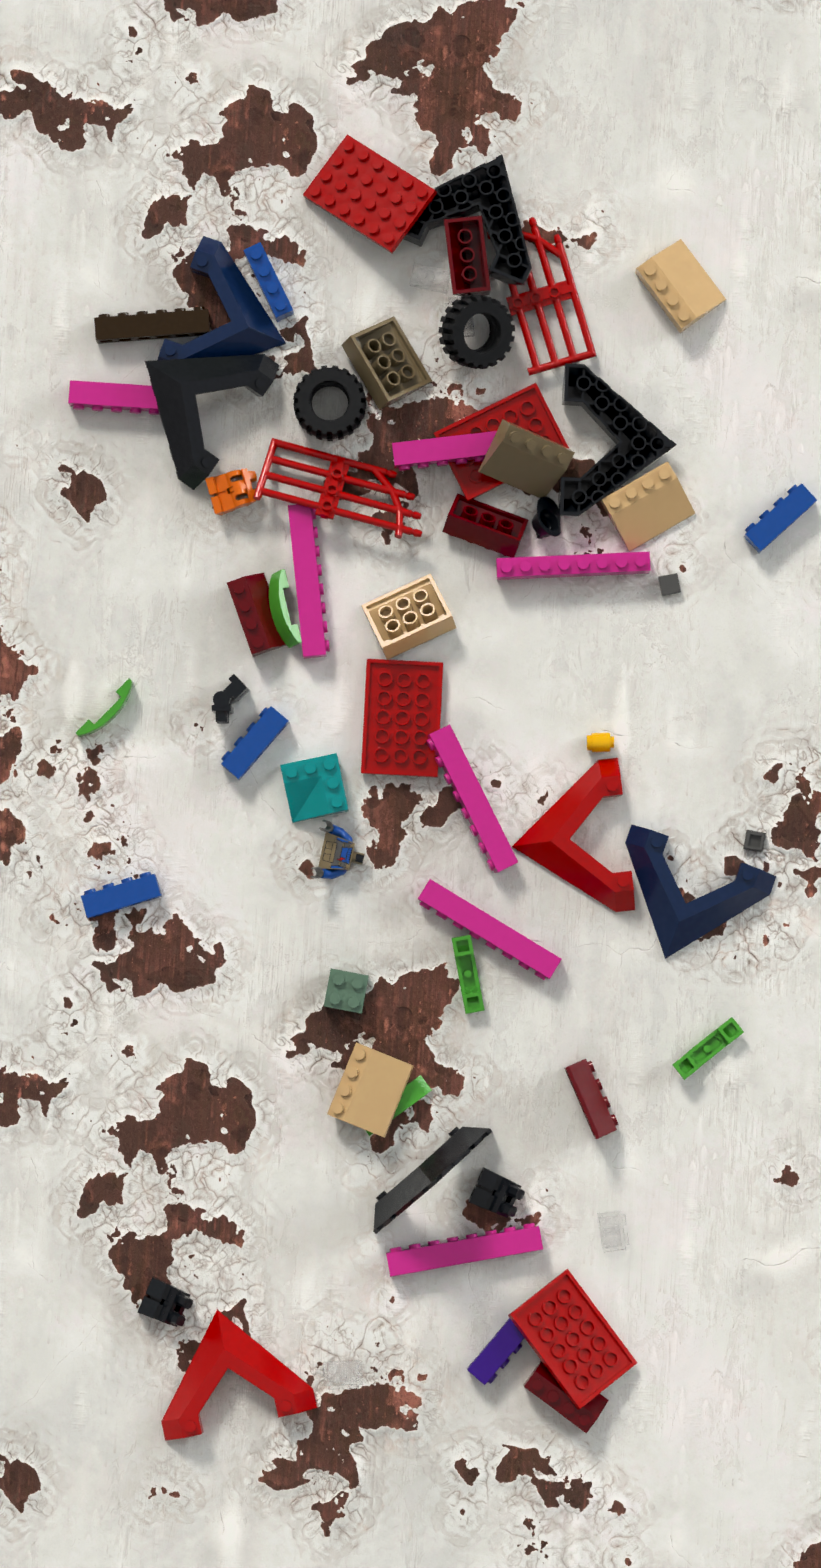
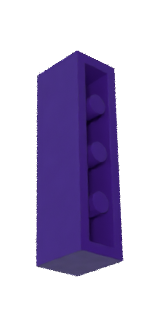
M510 1318L467 1368L484 1385L487 1382L491 1384L497 1377L496 1371L500 1367L503 1369L509 1363L508 1357L512 1352L516 1354L523 1346L521 1342L524 1337Z

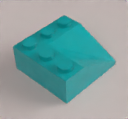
M337 753L280 765L292 823L349 811Z

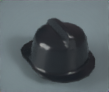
M546 496L540 497L538 500L537 513L532 519V527L538 539L549 536L556 537L561 533L559 508L551 498Z

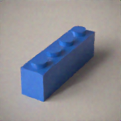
M261 242L244 249V255L276 322L294 315L293 308Z
M802 483L799 486L796 484L787 491L789 495L785 499L780 497L773 504L775 508L770 512L766 510L759 516L761 520L756 525L752 523L745 529L747 533L744 535V538L758 553L764 550L816 503L817 499Z
M272 706L269 709L265 707L259 714L261 718L258 722H252L246 729L248 733L245 737L240 736L234 743L236 747L233 751H227L221 758L223 760L221 765L238 780L244 776L289 723Z
M146 872L140 874V878L135 880L132 877L121 880L122 884L114 886V883L104 885L103 889L96 891L95 888L84 891L85 895H82L81 899L87 918H94L162 897L156 874Z

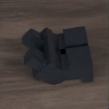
M235 674L229 678L232 683L223 691H219L213 696L214 705H212V712L216 713V722L218 724H229V713H234L232 702L235 699L239 701L250 691Z
M483 1167L476 1182L481 1185V1188L474 1186L468 1202L506 1218L508 1216L514 1217L517 1212V1207L513 1206L516 1199H523L525 1191L521 1189L522 1186Z
M153 1276L146 1290V1294L150 1295V1297L144 1295L137 1313L175 1327L183 1326L186 1320L185 1316L182 1315L184 1309L191 1308L193 1304L190 1294Z

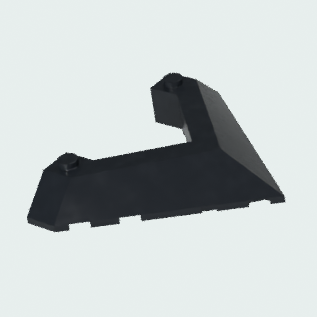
M501 154L496 159L483 163L471 169L470 172L461 174L435 187L437 194L404 237V240L422 247L429 230L444 225V219L463 218L480 212L496 253L489 269L490 277L507 284L524 286L532 267L503 155Z
M265 354L145 361L164 432L169 443L171 457L175 464L177 478L192 490L209 476L220 460L204 449L196 395L244 386L256 396L263 397L274 381L279 368V364Z
M565 363L562 405L581 406L616 444L612 450L581 478H560L558 494L559 515L580 516L677 444L667 438L661 430L644 418L638 410L613 391L600 377H597L585 364Z
M455 1127L449 1133L450 1138L388 1193L383 1191L376 1197L378 1201L375 1203L373 1232L377 1234L384 1226H387L394 1220L396 1216L400 1215L467 1156L471 1149L473 1150L492 1130L490 1128L461 1127L460 1129Z

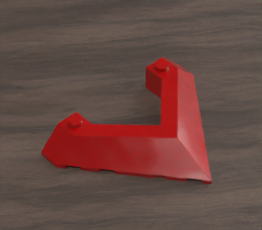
M618 758L598 760L512 847L606 905L611 910L622 912L635 910L632 871L612 873L570 840L602 798L623 795Z
M217 1309L161 1422L165 1441L202 1434L203 1427L200 1411L228 1368L273 1397L278 1418L317 1408L314 1390L309 1384L304 1382L298 1375Z

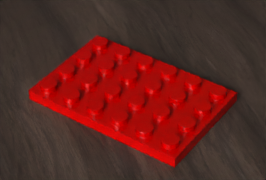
M347 134L303 193V196L393 254L437 192Z
M536 383L434 432L435 438L492 432L498 430L502 419L569 448ZM475 459L467 460L465 464L448 462L467 502L505 484L478 472L482 462H475Z
M367 659L361 774L438 778V764L435 760L437 755L434 750H430L426 740H428L427 735L440 729L443 662Z
M568 1269L508 1315L578 1410L637 1364V1361Z

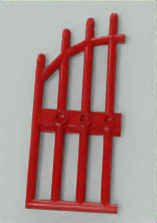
M534 217L529 218L532 234L524 231L522 233L525 240L535 242L548 286L537 289L531 271L526 280L529 291L519 294L516 285L508 284L511 296L506 297L511 315H517L532 363V367L527 368L529 376L565 366V363L572 364L597 356L562 239L559 234L554 235L556 247L543 239ZM545 249L560 259L566 278L565 281L555 283ZM572 299L587 348L586 352L576 354L561 305L562 301ZM554 304L569 357L562 359L557 357L543 311V307ZM534 309L536 310L551 362L541 365L539 364L524 313Z
M271 439L253 499L260 500L261 496L264 495L315 509V515L320 516V518L333 520L334 516L337 515L395 531L394 536L398 539L402 538L403 533L415 537L422 536L421 530L403 525V516L421 519L422 514L402 507L399 497L414 500L415 494L395 489L385 477L396 478L397 472L286 441ZM277 447L327 460L331 463L329 470L274 455ZM274 463L326 477L324 486L269 472L271 464ZM349 467L373 473L381 484L347 476ZM269 479L321 493L319 502L264 488L266 480ZM344 483L389 494L393 505L342 492ZM343 499L395 513L396 523L337 508L339 500Z

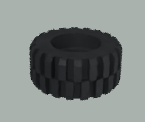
M477 294L465 295L461 297V300L456 299L453 301V307L448 306L445 310L446 316H442L440 320L443 324L442 327H439V333H442V337L439 340L440 344L445 345L443 347L445 354H449V358L452 361L469 368L487 369L488 366L493 367L497 365V360L502 361L506 357L504 353L510 352L512 348L509 346L510 342H514L515 336H512V331H515V325L511 324L513 317L511 314H507V307L501 305V302L496 299ZM482 314L488 320L490 333L486 343L482 347L473 350L465 342L464 329L472 316Z
M327 365L321 366L322 369L317 370L315 368L311 370L309 375L305 374L302 377L301 383H298L293 398L295 415L300 426L309 435L316 436V439L322 440L323 438L327 439V441H333V439L338 438V440L344 439V436L353 434L354 430L358 429L361 425V421L365 417L366 396L361 382L359 383L357 377L354 374L351 375L349 370L345 368L342 370L334 365L332 368H327ZM324 387H337L347 396V410L338 419L324 420L319 418L313 411V397L318 390Z

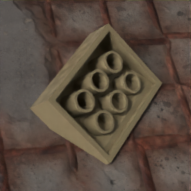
M394 316L351 335L341 345L379 410L398 402L432 382Z
M502 419L478 472L540 498L547 496L565 473L575 452L561 444Z

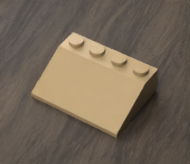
M681 239L636 268L635 274L680 333L726 300Z
M668 461L601 500L603 508L629 552L695 514Z
M431 574L361 605L387 660L456 628L453 617Z
M356 1042L327 1114L385 1138L414 1066Z

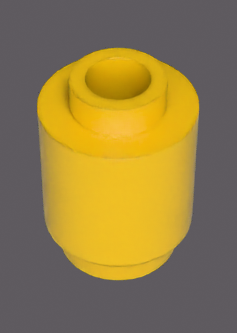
M591 733V735H587V751L610 752L611 748H614V736H610V733Z

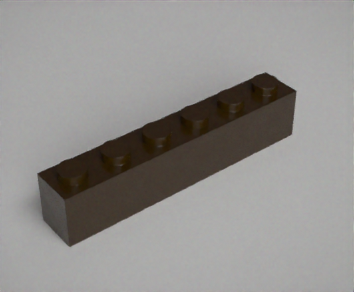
M194 307L193 310L188 311L185 308L174 309V312L156 310L155 313L149 314L148 311L136 312V315H129L127 312L118 313V316L100 314L99 317L94 318L97 344L202 336L211 331L209 310L205 309V307Z

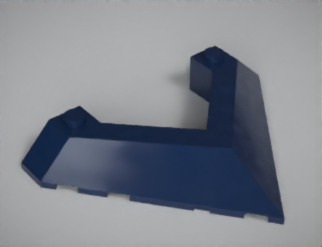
M203 236L194 254L190 269L191 272L210 279L230 322L183 345L164 339L158 360L256 355L268 351V349L285 345L286 342L222 242Z
M631 825L625 841L665 959L769 896L776 876L759 868L740 863L733 882L689 903H685L663 856L669 836L647 828Z

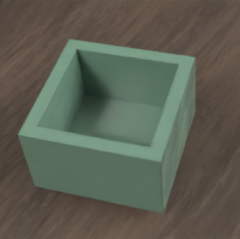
M331 968L324 1007L362 1014L369 975Z

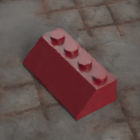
M482 215L444 219L453 295H489L491 287Z
M457 493L442 532L512 558L516 555L529 520L474 499L467 502L465 496Z
M264 573L244 576L227 582L252 656L255 657L286 646L275 627L271 615L269 586Z
M583 1059L565 1067L564 1069L594 1138L599 1139L616 1131V1126L619 1124L615 1115H610L608 1108L611 1106L607 1097H603L600 1092L603 1087L599 1078L595 1080L593 1076L595 1069L592 1062H587V1059Z
M542 1361L539 1362L523 1384L526 1389L586 1434L609 1401L603 1395L598 1394L578 1410Z

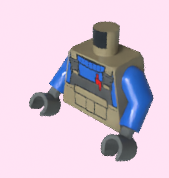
M323 820L327 824L326 828H319L326 833L319 866L311 868L316 870V875L310 876L312 879H334L344 875L346 871H350L351 863L363 864L365 854L354 852L355 843H353L352 837L343 828L327 820Z

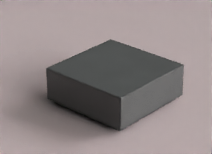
M677 573L658 577L662 596L681 592Z
M746 830L743 849L763 852L766 833Z

